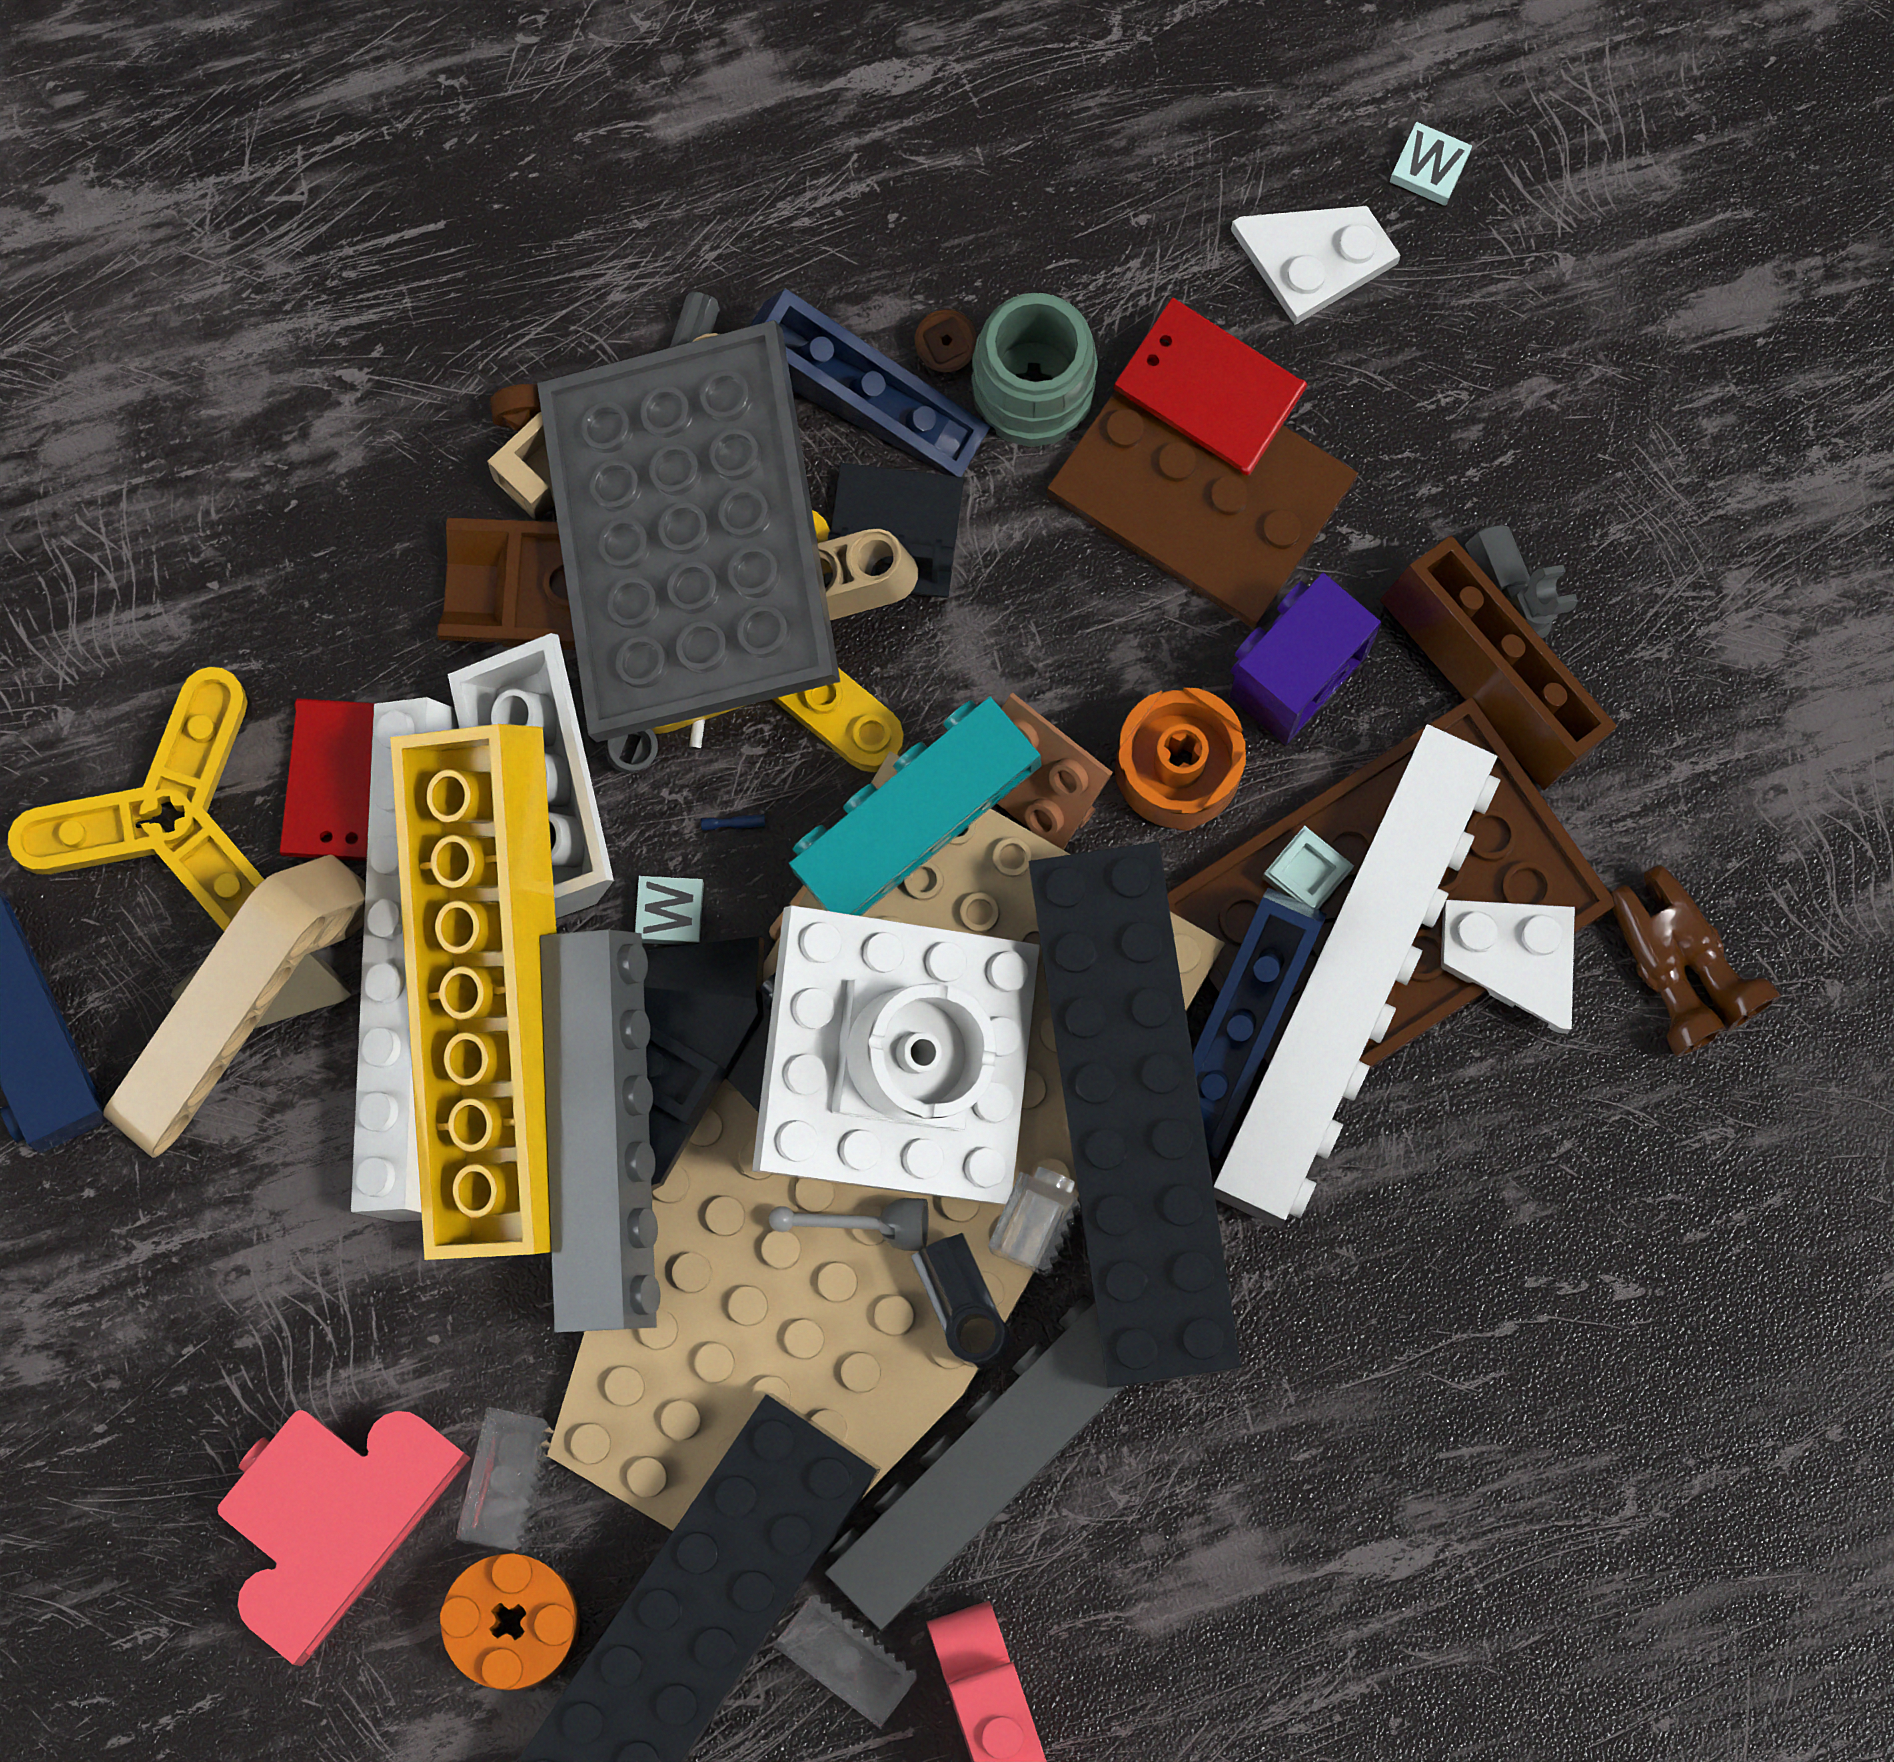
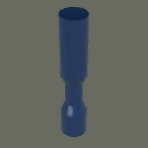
M764 814L733 816L727 819L701 818V828L704 831L715 830L719 827H732L735 829L765 827Z

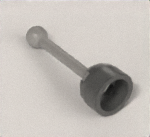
M924 1198L894 1200L885 1207L880 1216L793 1213L786 1206H778L771 1211L769 1223L778 1232H786L793 1226L879 1230L882 1233L883 1239L893 1248L904 1251H920L927 1245L929 1209L927 1199Z

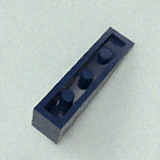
M786 288L764 301L750 326L775 320L782 328L793 392L948 476L961 477L988 432L989 425Z
M1268 888L1262 897L1193 1052L1208 1155L1217 1159L1327 916V913L1271 888Z
M0 889V1084L9 1105L1 1108L0 1112L14 1141L18 1144L26 1140L30 1147L42 1154L108 1122V1120L103 1116L105 1105L7 894Z

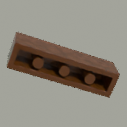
M1452 535L1410 564L1380 599L1465 700L1470 697L1474 699L1510 752L1543 790H1546L1583 761L1618 727Z

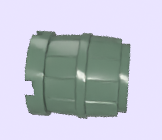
M1022 294L1008 299L999 305L986 320L977 338L972 358L973 374L971 387L975 409L981 418L982 416L984 417L988 425L996 429V434L1007 442L1028 447L1055 444L1065 438L1067 432L1076 428L1080 421L1082 423L1090 412L1095 392L1098 361L1095 343L1088 323L1082 314L1069 302L1050 294ZM1028 371H1039L1042 378L1049 380L1033 382L1020 378L1026 377Z

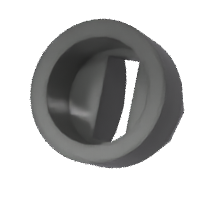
M652 729L632 733L640 738L632 751L629 764L619 759L628 735L606 740L605 754L610 764L615 769L624 773H637L647 768L655 759L658 751V741Z

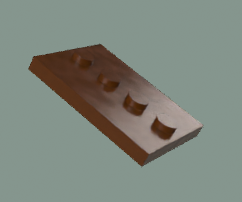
M1115 390L1048 486L1047 496L1245 624L1256 629L1356 482L1359 473L1282 425L1249 476L1243 475L1238 469Z

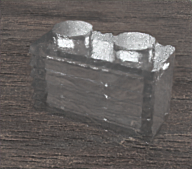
M1038 1167L1034 1177L1020 1172L989 1242L990 1252L1044 1277L1054 1274L1052 1264L1059 1262L1057 1252L1064 1250L1063 1240L1069 1238L1068 1228L1075 1225L1074 1215L1080 1213L1078 1199L1076 1195H1073L1076 1188L1074 1187L1075 1182L1042 1167Z
M491 1407L486 1408L456 1534L458 1540L519 1555L529 1550L524 1542L532 1537L527 1529L535 1524L530 1516L538 1511L533 1503L541 1498L536 1490L544 1485L539 1477L547 1472L542 1464L550 1460L545 1451L551 1446L548 1438L554 1434V1429L545 1419Z
M820 1595L808 1598L774 1644L779 1651L880 1729L917 1682L916 1669L906 1671L905 1661L896 1662L894 1653L885 1654L884 1644L875 1646L873 1636L864 1637L863 1629H854L852 1620L843 1621L841 1611L832 1612L831 1604H822Z

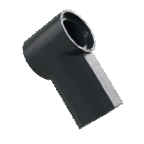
M964 1233L943 1238L911 1255V1259L943 1328L947 1345L953 1354L968 1366L976 1368L993 1366L1000 1361L1009 1346L1010 1336L1008 1327L1000 1316ZM978 1318L989 1320L993 1323L996 1332L991 1347L981 1353H970L964 1350L961 1345L960 1336L965 1324Z

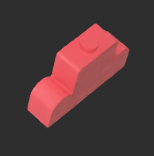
M303 1410L296 1411L271 1441L263 1437L247 1452L238 1467L244 1472L243 1476L218 1506V1513L225 1521L276 1562L275 1569H265L256 1572L245 1581L239 1592L238 1609L241 1619L247 1627L293 1665L303 1666L471 1459L430 1424L410 1412L395 1411L385 1414L377 1420L368 1434L366 1447L368 1455L364 1457L317 1418Z
M988 1600L926 1621L971 1761L1047 1762L1013 1661L1010 1662L990 1601Z

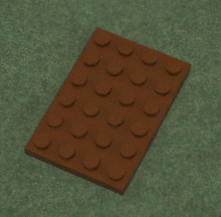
M1470 697L1430 723L1429 725L1498 756L1489 774L1500 779L1495 794L1485 814L1475 810L1472 811L1464 829V832L1475 836L1459 871L1447 866L1438 886V889L1449 893L1446 900L1575 907L1574 935L1612 911L1615 906L1613 897L1474 699ZM1425 727L1167 893L1170 912L1225 943L1223 950L1205 979L1218 998L1263 895L1268 888L1277 891L1262 877L1304 826L1354 865L1350 874L1319 909L1327 913V916L1261 1061L1266 1070L1271 1063ZM1443 908L1433 928L1422 923L1412 943V946L1423 950L1407 985L1397 981L1394 982L1385 1002L1396 1008L1381 1043L1368 1039L1359 1059L1360 1062L1369 1065V1069L1488 992L1487 989L1475 982L1467 983L1441 968Z

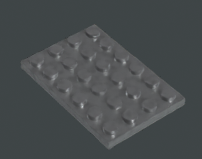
M775 320L537 383L588 735L596 742L840 682L783 331Z

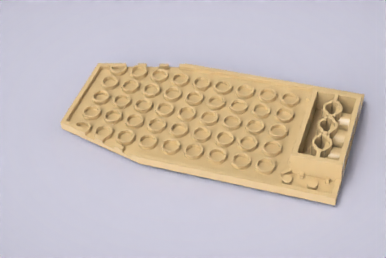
M891 751L871 782L877 789L898 773L893 765L900 756ZM989 809L863 914L862 917L1040 945L1028 861L1071 854L998 812ZM807 890L798 907L825 911ZM1170 912L1185 1010L1187 1011L1223 950L1225 943ZM780 937L763 964V983L776 972ZM1041 945L1039 947L1011 1205H995L754 1172L752 1167L759 1113L725 1077L664 1185L652 1191V1211L658 1223V1236L654 1244L655 1278L659 1283L661 1294L660 1305L656 1311L657 1328L584 1332L548 1450V1457L674 1531L757 1406L768 1393H774L882 1468L863 1498L916 1445L927 1431L965 1394L979 1368L970 1367L960 1361L948 1347L943 1328L911 1259V1255L919 1251H904L893 1248L883 1239L882 1233L874 1229L793 1226L786 1232H778L770 1226L769 1215L774 1208L786 1206L793 1213L880 1216L885 1207L894 1200L903 1198L927 1199L929 1228L926 1246L943 1238L964 1233L1000 1316L1006 1323L1079 1197ZM978 1318L965 1324L960 1336L963 1349L970 1353H981L990 1348L996 1333L993 1323L987 1319Z

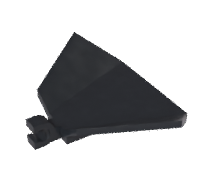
M760 936L645 951L648 971L644 980V1006L650 1023V1039L646 1046L647 1078L653 1092V1103L649 1111L650 1145L655 1155V1171L651 1178L652 1191L664 1185L762 1015V990L760 987L763 984L764 939Z

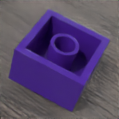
M1324 572L1310 587L1303 581H1300L1286 595L1277 608V611L1281 614L1273 623L1272 628L1266 632L1261 627H1258L1248 636L1235 653L1238 661L1230 671L1235 677L1229 697L1285 746L1367 658L1381 624L1379 619Z

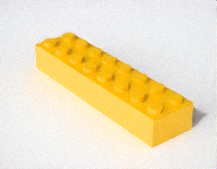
M492 724L390 737L425 1260L530 1255L552 1252L540 936L557 934L543 727Z

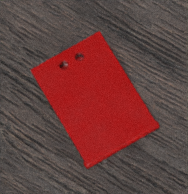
M1172 297L1114 384L1113 389L1238 469L1243 475L1249 476L1307 388V383ZM1162 339L1167 340V341L1169 342L1170 346H1168V344H1167L1166 342H1163V341L1160 342V340H1162Z
M301 698L295 700L296 714L280 845L281 856L321 858L333 855L338 860L367 861L374 704L377 703ZM329 835V837H326L323 839V841H321L323 836Z

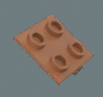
M1012 693L1003 705L1002 710L1040 753L1042 766L997 804L1033 833L1064 850L1077 828L1081 829L1096 811L1092 804L1113 772Z

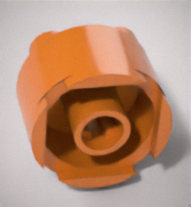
M1199 688L1160 691L1144 698L1133 708L1123 724L1115 760V779L1127 803L1146 820L1163 827L1188 831L1194 829L1198 825L1204 824L1218 816L1234 798L1246 764V743L1238 716L1222 699ZM1183 750L1192 754L1190 765L1183 763L1178 767L1169 762L1171 754L1178 756Z
M510 1553L482 1559L467 1568L455 1580L442 1606L440 1624L446 1651L457 1668L468 1678L483 1686L498 1690L521 1691L536 1688L549 1682L567 1666L574 1655L579 1638L580 1613L579 1604L573 1590L559 1573L532 1557ZM505 1607L514 1612L524 1608L526 1615L520 1621V1625L525 1632L518 1639L507 1633L499 1637L496 1631L502 1625L499 1613Z

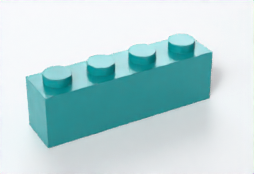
M991 696L979 706L973 700H970L959 707L943 723L947 730L944 735L929 747L923 741L911 747L894 763L893 767L898 772L879 789L873 783L863 787L843 806V809L847 812L843 819L829 830L824 825L817 826L794 846L793 851L798 856L789 865L793 873L825 911L855 916L865 914L1042 766L1040 753Z

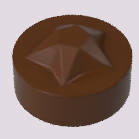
M950 308L933 311L922 320L915 334L917 354L922 362L933 370L939 372L959 370L973 357L978 338L977 330L972 320L961 311Z
M513 385L495 392L490 398L493 423L500 427L520 431L541 412L538 385Z

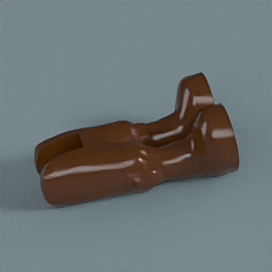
M1660 864L1644 872L1647 889L1661 911L1658 914L1650 917L1636 894L1626 884L1614 888L1610 894L1615 904L1612 911L1637 962V974L1655 993H1660L1668 1010L1671 1026L1666 1037L1670 1048L1675 1056L1679 1058L1711 1043L1725 1029L1729 1032L1746 1023L1780 999L1781 995L1774 984L1768 979L1754 978L1744 980L1731 968L1724 958V947L1718 930L1707 922L1680 882ZM1685 966L1690 967L1698 974L1717 1014L1706 1006L1687 980Z

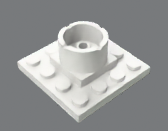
M792 905L785 907L783 910L752 1171L995 1205H1011L1040 945Z

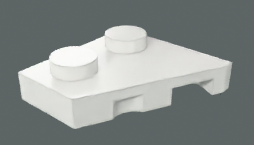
M1367 206L1242 216L1234 220L1231 227L1232 233L1294 325L1398 264L1401 256Z
M1446 900L1443 905L1441 968L1467 983L1475 982L1484 987L1492 997L1513 1008L1516 1005L1549 1024L1548 1028L1553 1031L1568 1034L1572 1029L1575 907Z

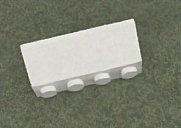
M550 633L448 674L459 728L492 724L543 727L555 916L559 918L597 904L614 879L559 636Z

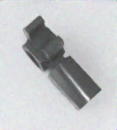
M1499 525L1479 531L1465 544L1469 556L1541 639L1548 635L1552 621L1558 614L1570 612L1575 608L1578 602L1576 594L1559 597L1556 591L1558 578L1566 572L1564 566L1540 568L1535 570L1530 577L1508 526Z

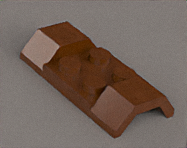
M447 518V574L444 610L438 623V640L502 643L503 647L515 648L552 633L559 636L561 650H576L558 523Z

